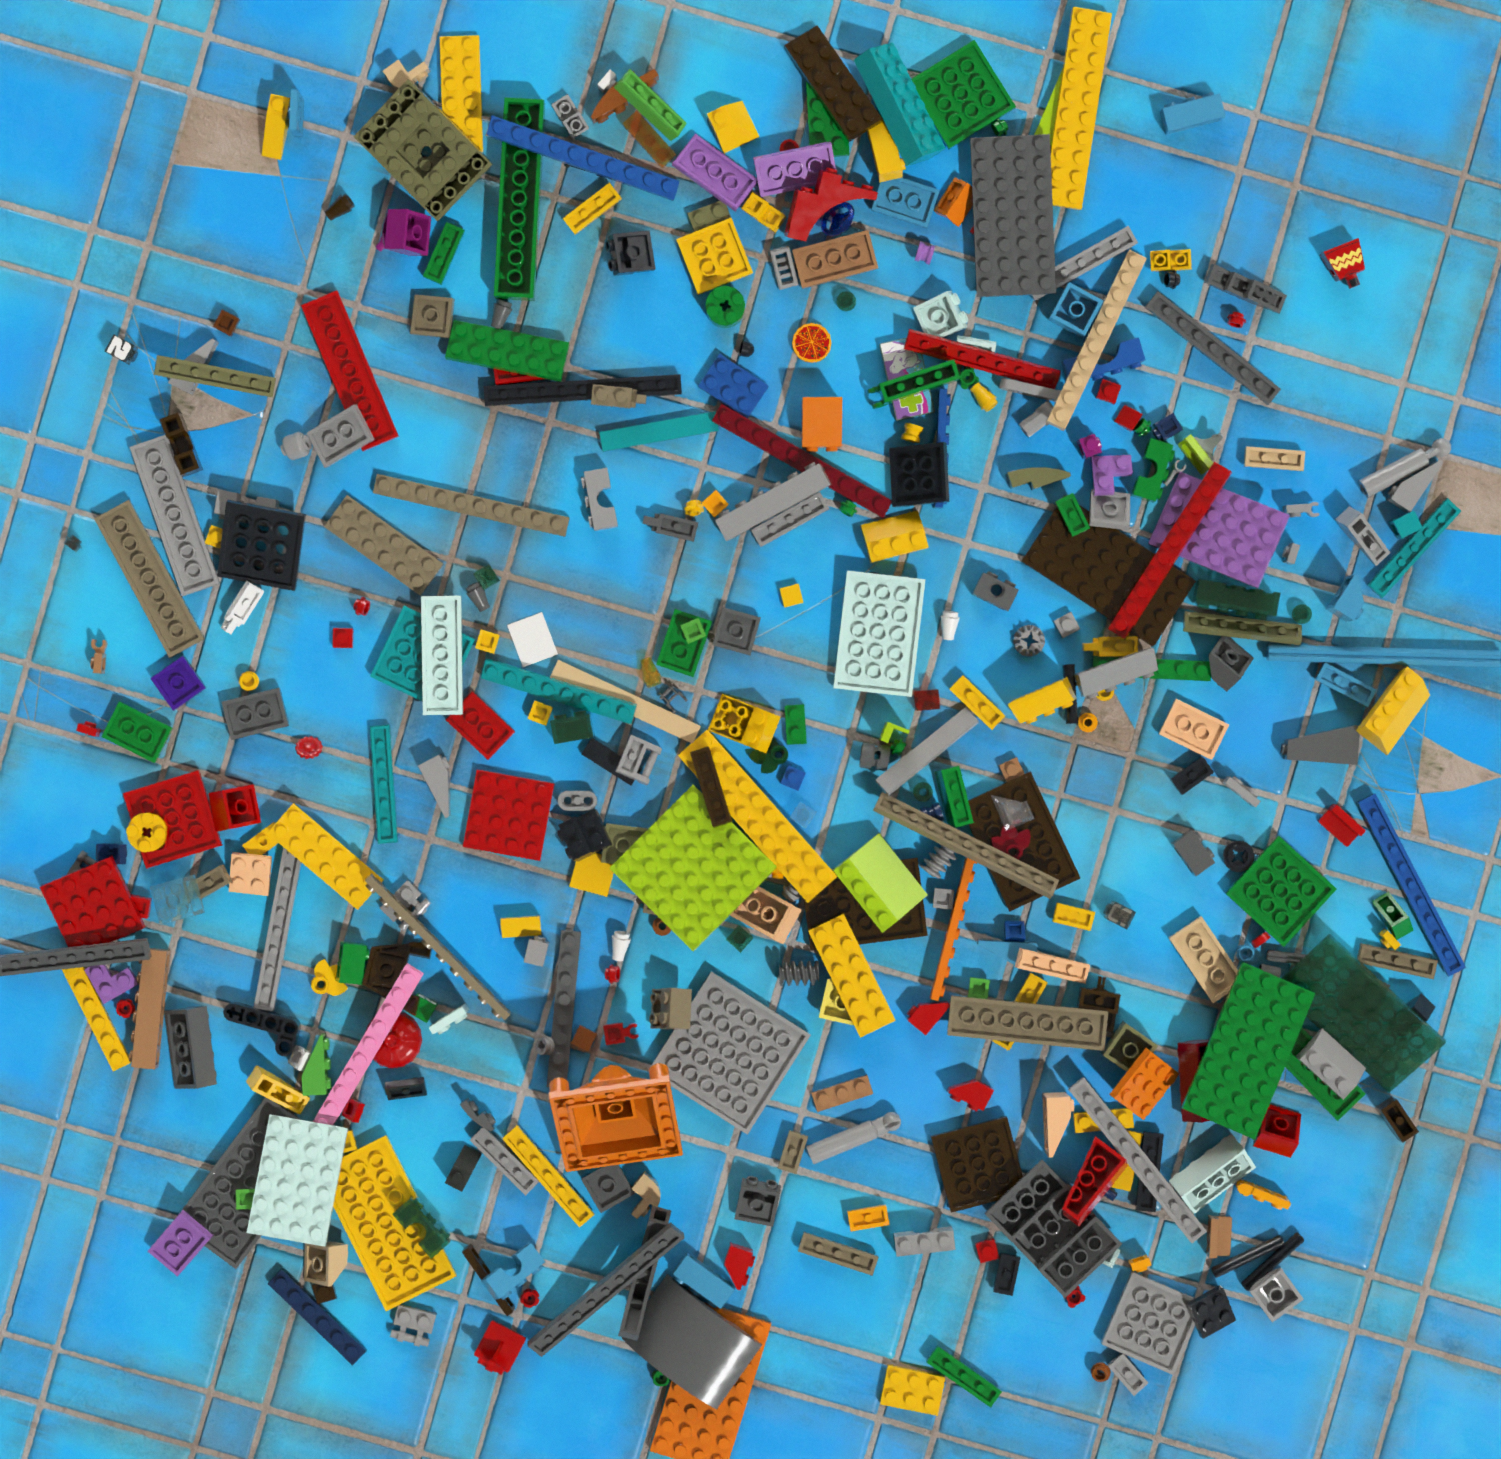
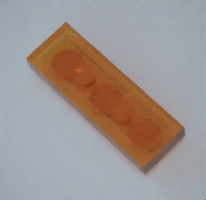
M638 111L634 112L622 123L623 127L661 169L677 156Z

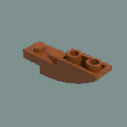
M653 69L639 78L651 88L657 84L656 81L659 80V75ZM616 83L606 92L591 115L593 124L596 122L601 124L609 119V115L613 113L617 115L626 110L628 101L614 88Z

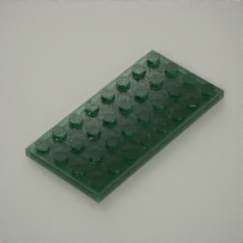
M1328 934L1281 978L1316 993L1306 1017L1319 1029L1323 1028L1366 1068L1365 1071L1389 1093L1446 1044V1040L1331 934Z

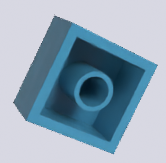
M1069 282L1048 320L1083 338L1104 301Z

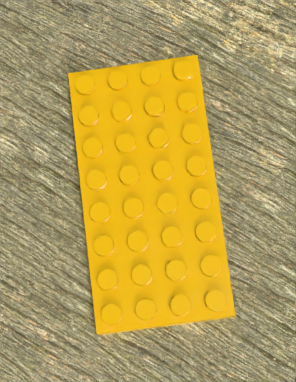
M385 1135L344 1155L333 1207L385 1311L456 1277L457 1274L388 1136Z

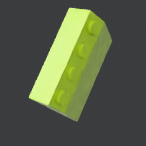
M879 833L833 869L882 933L928 895Z

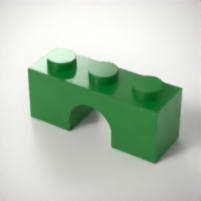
M1153 438L1148 440L1143 459L1153 463L1155 472L1150 478L1136 477L1131 496L1152 503L1156 502L1157 499L1160 500L1163 488L1160 487L1162 481L1167 479L1169 469L1166 468L1168 461L1172 462L1175 451L1172 449L1174 445Z

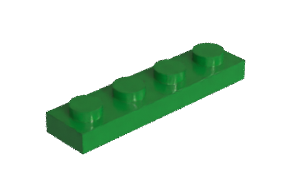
M938 1345L926 1360V1363L990 1408L1002 1393L1001 1389Z

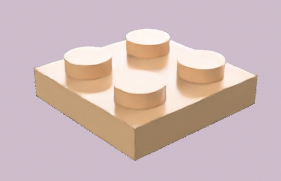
M232 852L230 866L232 882L229 883V892L268 896L272 856Z

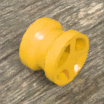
M905 423V432L901 435V439L920 443L919 436L924 428L915 424Z

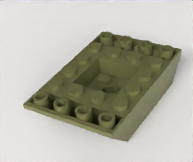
M409 79L353 136L436 221H439L493 165L485 154ZM429 146L432 153L429 157L425 158L422 155V149Z

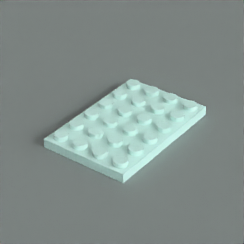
M847 570L833 688L912 697L926 579Z
M269 1114L247 1233L326 1246L348 1128Z

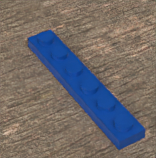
M947 389L938 390L936 443L946 442L949 445V433H946V425H950V414L946 413L947 406H950L951 394H947ZM947 502L934 503V508L942 509L943 504H947Z

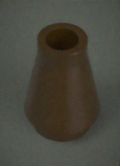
M345 193L343 196L339 195L324 212L332 221L351 212L355 205Z

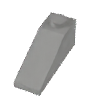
M214 339L209 340L184 360L208 365L219 342ZM168 378L170 385L192 396L199 384Z
M1441 460L1434 462L1397 485L1394 484L1388 491L1390 496L1387 501L1405 513L1411 512L1443 462Z
M1349 506L1335 519L1345 534L1375 566L1390 554L1388 548L1359 511Z
M440 754L418 765L444 817L447 818L451 816L450 771L448 769L451 766L447 758H442Z

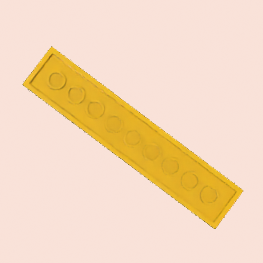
M1079 7L1072 8L1050 148L1053 206L1082 210L1112 13Z
M706 730L678 756L697 777L690 752L710 747L730 815L762 852L777 866V869L806 902L809 903L838 876L715 737Z

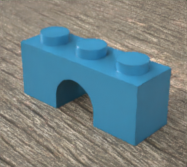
M532 1243L524 1245L511 1256L517 1266L516 1272L512 1276L507 1275L500 1267L481 1280L495 1300L500 1298L504 1300L512 1294L511 1289L515 1286H522L527 1281V1276L530 1274L535 1275L542 1269L541 1265L545 1261Z

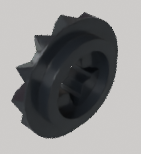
M1234 841L1229 843L1223 850V861L1230 870L1243 872L1253 864L1254 851L1248 843ZM1233 850L1238 853L1243 852L1241 855L1243 862L1239 860L1232 862L1235 857Z

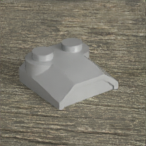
M1281 1267L1270 1271L1255 1282L1249 1290L1271 1322H1274L1304 1300Z

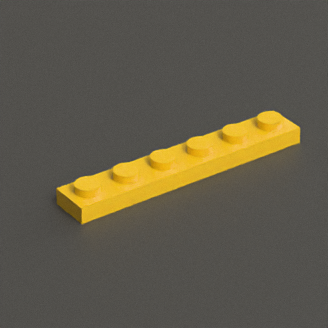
M85 967L62 969L112 1071L114 1072L130 1064L129 1054L98 993L84 971Z
M518 1125L502 1138L579 1228L595 1215L591 1208Z

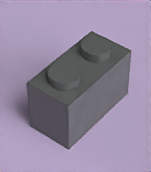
M1188 830L1170 844L1192 875L1197 876L1215 863L1212 859L1215 856L1208 847L1205 849L1202 845L1203 839L1197 831Z

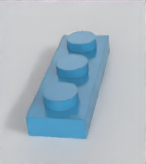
M1323 662L1314 679L1365 707L1369 706L1377 691L1373 687Z

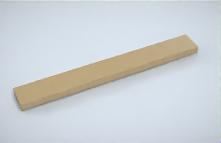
M560 660L557 661L550 676L553 679L635 703L637 707L634 717L687 742H694L701 727Z

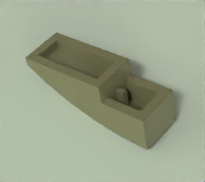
M1025 468L1007 472L1006 477L1010 489L1029 483L1031 490L1069 478L1071 474L1067 471L1052 468Z

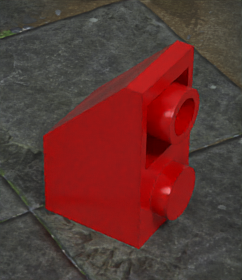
M977 1079L950 1086L947 1091L951 1094L950 1098L957 1102L961 1100L967 1102V1107L977 1112L978 1109L984 1111L994 1089Z
M730 1242L724 1265L736 1289L741 1290L742 1285L746 1286L749 1275L746 1273L748 1267L752 1268L755 1256H753V1249Z

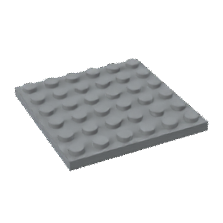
M711 971L691 1002L690 1029H674L651 1066L657 1063L668 1066L670 1084L673 1088L748 1135L811 1034Z

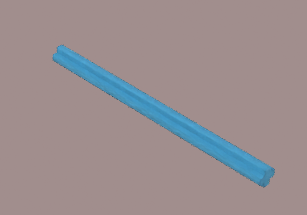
M1267 644L1266 647L1267 661L1501 667V651Z

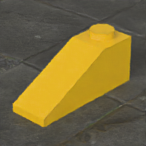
M275 94L270 95L261 155L263 157L282 160L289 127V97Z
M257 1065L246 1080L252 1091L299 1115L310 1100L309 1096H303L301 1091Z

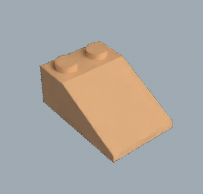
M758 887L730 916L784 944L802 910Z
M1066 1092L1042 1093L1044 1149L1048 1157L1054 1156L1071 1118V1112L1074 1111V1100Z

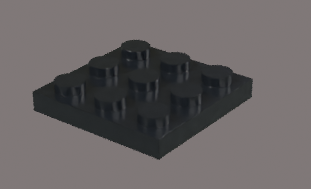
M946 442L889 448L892 507L949 502Z

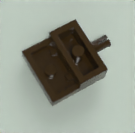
M1098 976L1097 987H1080L1076 1008L1108 1011L1106 1032L1113 1033L1121 995L1104 989L1106 977Z

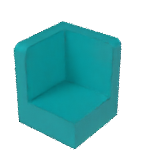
M1415 511L1388 521L1397 539H1402L1423 528Z

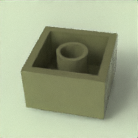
M1122 1021L1105 1045V1050L1101 1051V1054L1127 1072L1145 1048L1153 1053L1158 1045Z

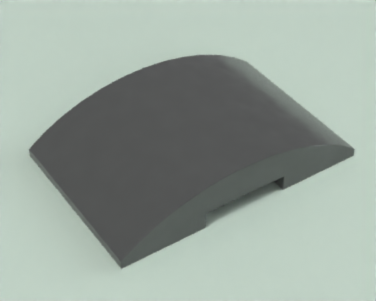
M1041 1159L985 1212V1215L1066 1298L1114 1253L1122 1243L1092 1211L1079 1227L1063 1215L1062 1208L1071 1188Z
M667 1274L647 1302L638 1341L622 1337V1339L636 1353L671 1381L717 1410L762 1344L731 1321L729 1322L698 1299L697 1295Z

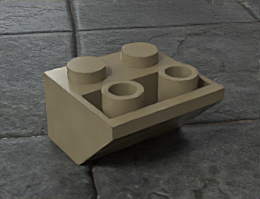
M652 989L650 996V1029H690L692 989Z

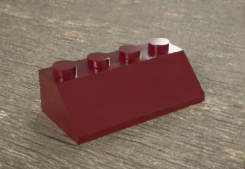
M1209 1039L1178 1043L1177 1054L1179 1060L1178 1073L1180 1076L1181 1106ZM1181 1108L1182 1122L1203 1123L1210 1121Z

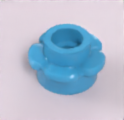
M1248 943L1239 945L1236 949L1237 959L1244 963L1250 962L1255 956V950Z

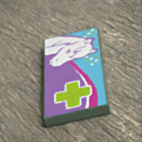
M906 338L879 344L887 381L925 369L922 354L904 349ZM930 390L892 402L896 421L935 413Z

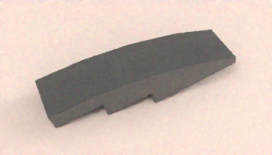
M1211 264L1204 283L1225 293L1280 314L1287 295L1257 280H1250L1215 264Z

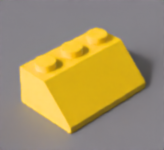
M918 510L860 525L870 563L929 548Z
M1068 677L1014 699L1008 703V706L1019 723L1026 722V724L1037 721L1036 717L1044 714V717L1055 713V708L1061 706L1062 709L1074 705L1072 701L1077 698Z

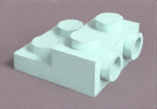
M946 291L913 308L924 333L944 338L968 327L966 324L968 317L964 311H960L958 306L960 299L952 291Z

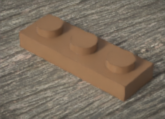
M866 1074L811 1092L817 1112L872 1095L873 1091Z

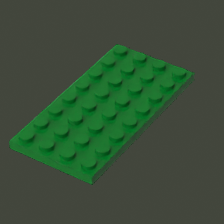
M1241 962L1181 1108L1255 1140L1316 993Z

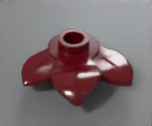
M1007 822L1001 830V837H992V846L1010 855L1009 850L1015 848L1016 854L1012 857L1019 860L1023 855V850L1030 844V831L1025 829L1018 832L1012 824Z

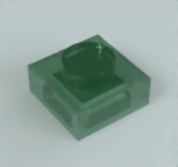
M490 565L477 570L473 574L483 590L500 581Z
M738 925L726 940L741 953L754 937Z

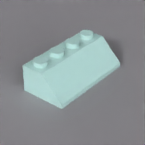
M1230 1134L1212 1149L1207 1150L1196 1161L1191 1162L1184 1170L1176 1173L1169 1182L1190 1211L1195 1214L1254 1170L1256 1166L1241 1144Z

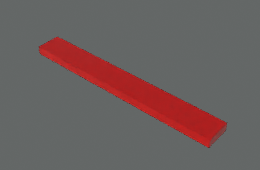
M909 329L904 344V349L945 361L954 359L956 364L1051 389L1056 388L1061 371L913 329Z

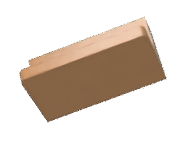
M1208 1215L1206 1255L1209 1258L1230 1256L1232 1218L1230 1216Z

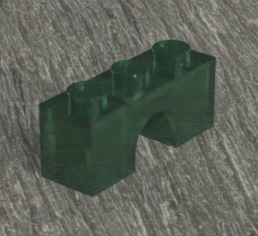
M411 1196L392 1215L405 1229L413 1223H420L425 1227L426 1236L420 1240L419 1245L432 1259L450 1243L451 1239L449 1237L451 1235L444 1227L440 1228L436 1223L438 1220L431 1212L427 1213L423 1208L424 1204L418 1197L414 1198Z

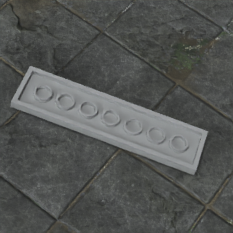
M166 435L131 446L130 450L181 595L184 597L220 584L184 478L180 475L175 462V453L169 439L166 438Z

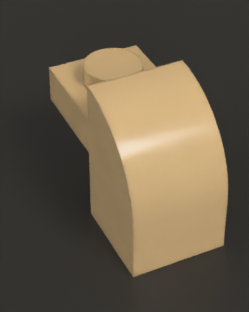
M397 60L384 69L383 73L390 84L398 90L407 79L413 84L417 81H424L428 77L430 70L425 62H422L407 72L401 62Z
M644 1171L632 1185V1190L642 1197L631 1213L636 1219L640 1215L644 1217L650 1210L649 1204L658 1207L661 1197L658 1182Z

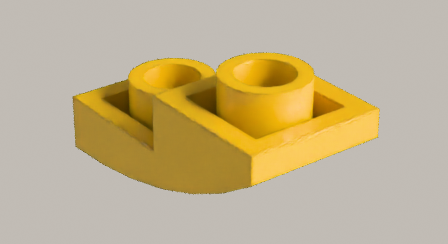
M1191 249L1150 251L1151 271L1192 270Z

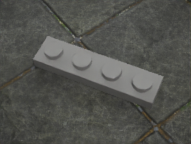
M819 492L753 528L751 531L761 548L829 510V507Z
M482 1127L470 1139L525 1196L539 1183L532 1172L489 1130Z

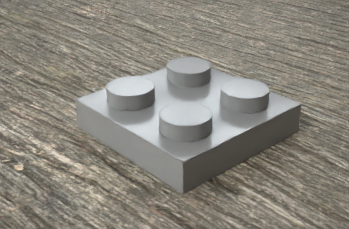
M1091 489L1089 526L1129 530L1130 494L1114 492V495L1094 496V490Z

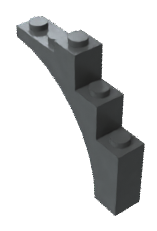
M652 1206L642 1245L669 1223L671 1210ZM658 1260L632 1281L618 1336L638 1341Z

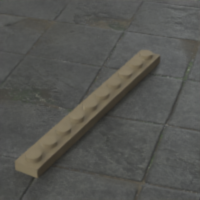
M377 474L373 490L374 494L563 537H566L570 517Z
M881 792L873 811L1051 899L1059 882L1058 879L890 795L888 796L884 792Z
M372 873L365 879L367 883L365 886L373 894L376 892L381 897L379 900L387 908L390 906L395 911L393 914L401 922L404 920L409 925L407 928L415 936L418 934L422 937L423 940L421 942L429 950L433 948L437 952L435 956L442 963L447 962L451 966L449 970L456 977L460 975L465 980L463 984L470 991L474 989L479 994L477 998L484 1005L488 1003L493 1008L491 1012L498 1019L502 1017L506 1020L510 1016L511 1012Z

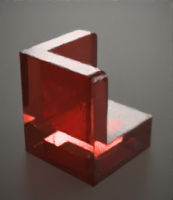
M939 689L915 691V711L940 709Z

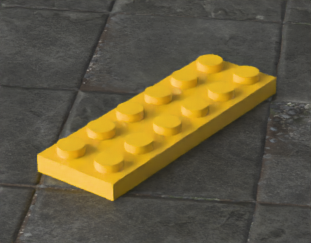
M479 35L441 36L442 111L483 152Z
M294 803L267 832V834L357 910L372 894L365 886L367 884L365 879L372 873L381 883L383 882V879Z
M844 913L808 930L860 1038L896 1021Z

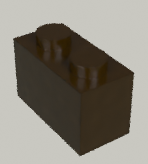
M1391 1096L1376 1106V1109L1400 1142H1405L1419 1132L1396 1098Z

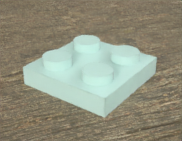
M467 1004L461 1005L434 1022L429 1027L431 1033L435 1034L438 1032L440 1035L451 1027L450 1023L455 1022L457 1024L468 1016L466 1013L470 1010Z

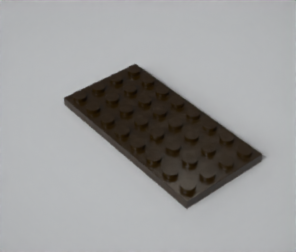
M1080 506L1089 524V511ZM1056 507L1021 562L1113 621L1155 554L1113 528L1090 526V529L1071 537ZM1172 566L1130 633L1138 636L1139 639L1151 647H1154L1196 581Z

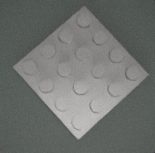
M1131 1271L1101 1340V1344L1174 1375L1195 1327L1187 1305L1188 1302L1195 1298Z

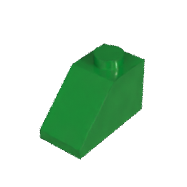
M1389 891L1372 901L1385 926L1396 940L1413 931L1409 916Z

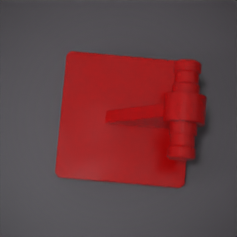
M492 1320L474 1353L479 1358L477 1363L483 1365L485 1370L491 1373L492 1371L499 1373V1375H502L504 1371L508 1373L526 1337Z

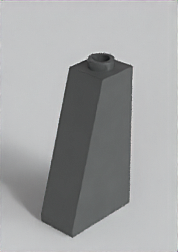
M1351 725L1286 739L1284 744H1281V755H1283L1285 760L1357 765L1360 734L1356 730L1360 725Z

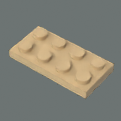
M1202 916L1168 937L1212 1003H1215L1229 993L1238 969Z

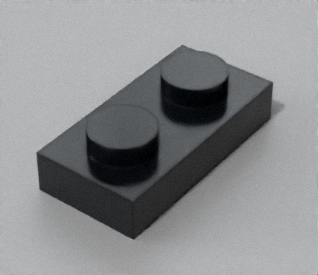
M1201 756L1170 778L1178 792L1183 795L1213 774L1214 771L1204 757Z
M424 1077L385 1082L388 1100L427 1095Z
M1000 1253L993 1292L1013 1296L1021 1259L1020 1256Z

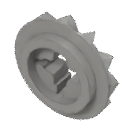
M1025 625L1016 631L1013 640L1014 646L1024 656H1035L1042 651L1045 645V636L1040 628L1033 625ZM1030 632H1032V639L1038 642L1031 643L1029 649H1027V642H1024L1021 638H1028Z

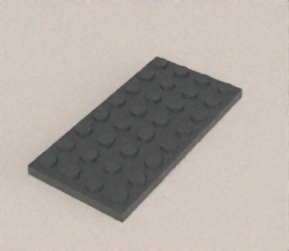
M1050 134L970 138L977 298L1056 294Z
M266 1097L182 1209L213 1235L205 1244V1247L235 1269L239 1267L261 1237V1235L247 1233L251 1209L236 1210V1189H255L269 1114L300 1119L282 1105Z

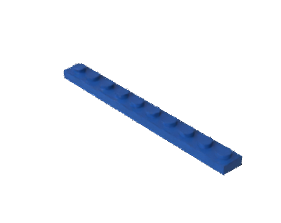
M493 115L485 135L671 201L675 199L680 181Z
M1376 793L1358 801L1357 804L1446 975L1449 977L1465 969L1466 966Z

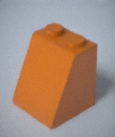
M802 397V448H806V452H818V448H826V452H837L838 448L842 447V397Z

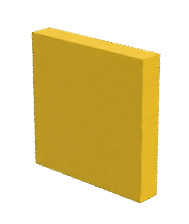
M595 853L579 862L576 861L569 887L607 897L614 874L610 870L613 864L601 863L602 854Z

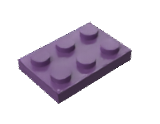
M182 1210L148 1252L178 1277L213 1235Z

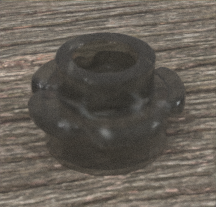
M73 535L70 538L66 536L65 545L75 552L80 548L82 549V546H80L82 542Z

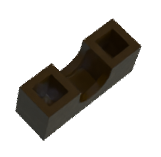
M177 412L160 419L166 438L169 439L173 447L174 459L180 475L186 477L202 471L201 462L183 415Z

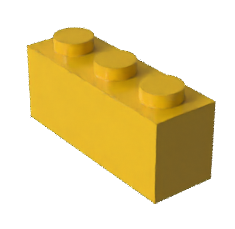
M882 118L880 124L867 131L879 183L902 178L903 170L906 169L903 159L899 157V150Z

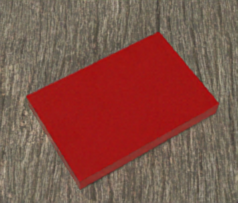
M473 691L463 700V715H449L445 719L487 760L515 733Z

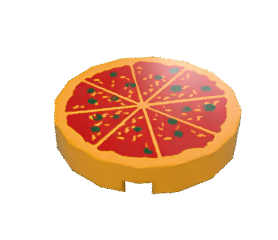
M814 323L805 324L797 329L792 341L793 351L796 356L808 363L820 362L826 358L832 343L828 331L821 325Z

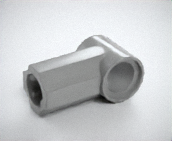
M1049 400L1034 410L1035 412L1019 424L1021 430L1028 438L1045 425H1049L1046 421L1053 408Z

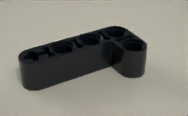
M232 1002L224 1008V1017L231 1022L278 1034L275 1050L280 1056H288L293 1052L301 1030V1024L298 1019L272 1011L256 1009L254 1006L240 1002ZM235 1007V1011H236V1012H240V1013H241V1012L244 1011V1009H245V1012H244V1014H239V1013H237V1014H235V1015L233 1016V1015H232V1012L230 1011V1009H232V1008ZM249 1012L257 1014L256 1022L249 1020ZM268 1017H273L276 1020L275 1027L268 1025ZM288 1022L295 1025L294 1032H289L286 1029ZM283 1041L289 1043V1051L282 1050L281 1043Z

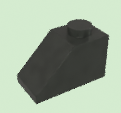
M464 1145L445 1183L462 1192L482 1153Z

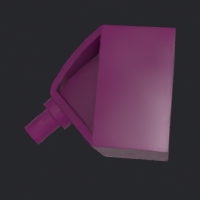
M388 209L383 224L382 236L380 237L381 240L375 246L376 249L379 251L387 249L408 256H428L431 216L409 209Z

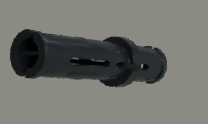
M1075 664L1062 665L1063 678L1068 677L1076 696L1077 683L1073 675L1075 674ZM1077 699L1072 701L1074 705L1065 708L1066 724L1079 723Z

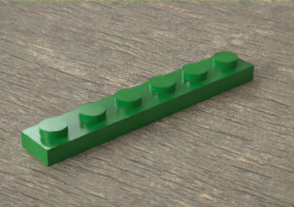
M1093 656L1092 668L1121 657ZM1156 659L1158 670L1154 672V676L1149 677V679L1211 681L1210 662Z

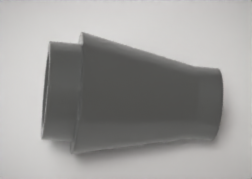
M497 299L493 306L492 327L503 328L512 311V303Z
M479 581L465 588L467 591L466 595L478 608L479 612L490 607L484 586Z

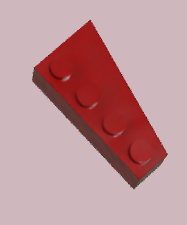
M1096 1136L1062 1208L1063 1215L1078 1227L1128 1166L1127 1160Z

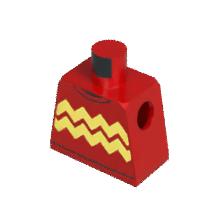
M1359 238L1320 254L1322 261L1336 282L1345 279L1349 289L1360 285L1357 274L1365 270Z

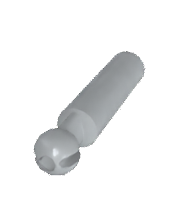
M1437 439L1433 442L1431 449L1424 451L1419 448L1358 481L1363 494L1369 498L1429 466V459L1432 457L1447 456L1451 451V444L1447 439Z
M888 1112L880 1118L863 1122L810 1144L806 1148L813 1164H816L877 1139L879 1135L889 1131H896L901 1125V1119L897 1113Z

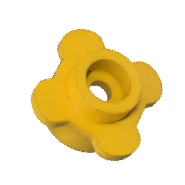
M691 500L685 504L684 510L686 515L698 516L704 512V505L701 504L700 500Z

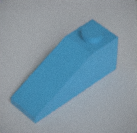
M977 939L978 945L1014 965L1019 948L1037 952L1038 947L1036 942Z

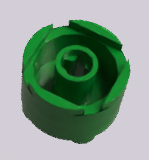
M720 286L710 292L706 299V314L713 325L719 328H730L742 320L745 313V301L737 289L730 286ZM728 303V307L730 309L722 311V307L720 305Z

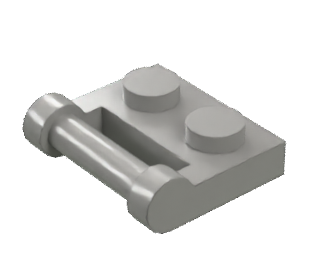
M630 735L615 772L634 779L643 785H648L650 781L649 776L657 756L661 754L662 748ZM647 749L651 753L641 775L637 771Z

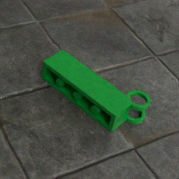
M953 359L879 383L876 387L868 389L867 393L872 394L879 391L882 401L872 405L873 409H877L892 402L956 382L960 379Z

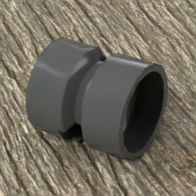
M863 742L859 767L870 769L874 766L876 770L887 771L890 746L879 745L875 747L874 744ZM874 755H879V759L875 760Z

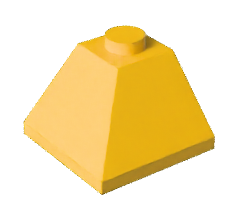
M743 101L727 104L707 113V120L724 154L759 137Z

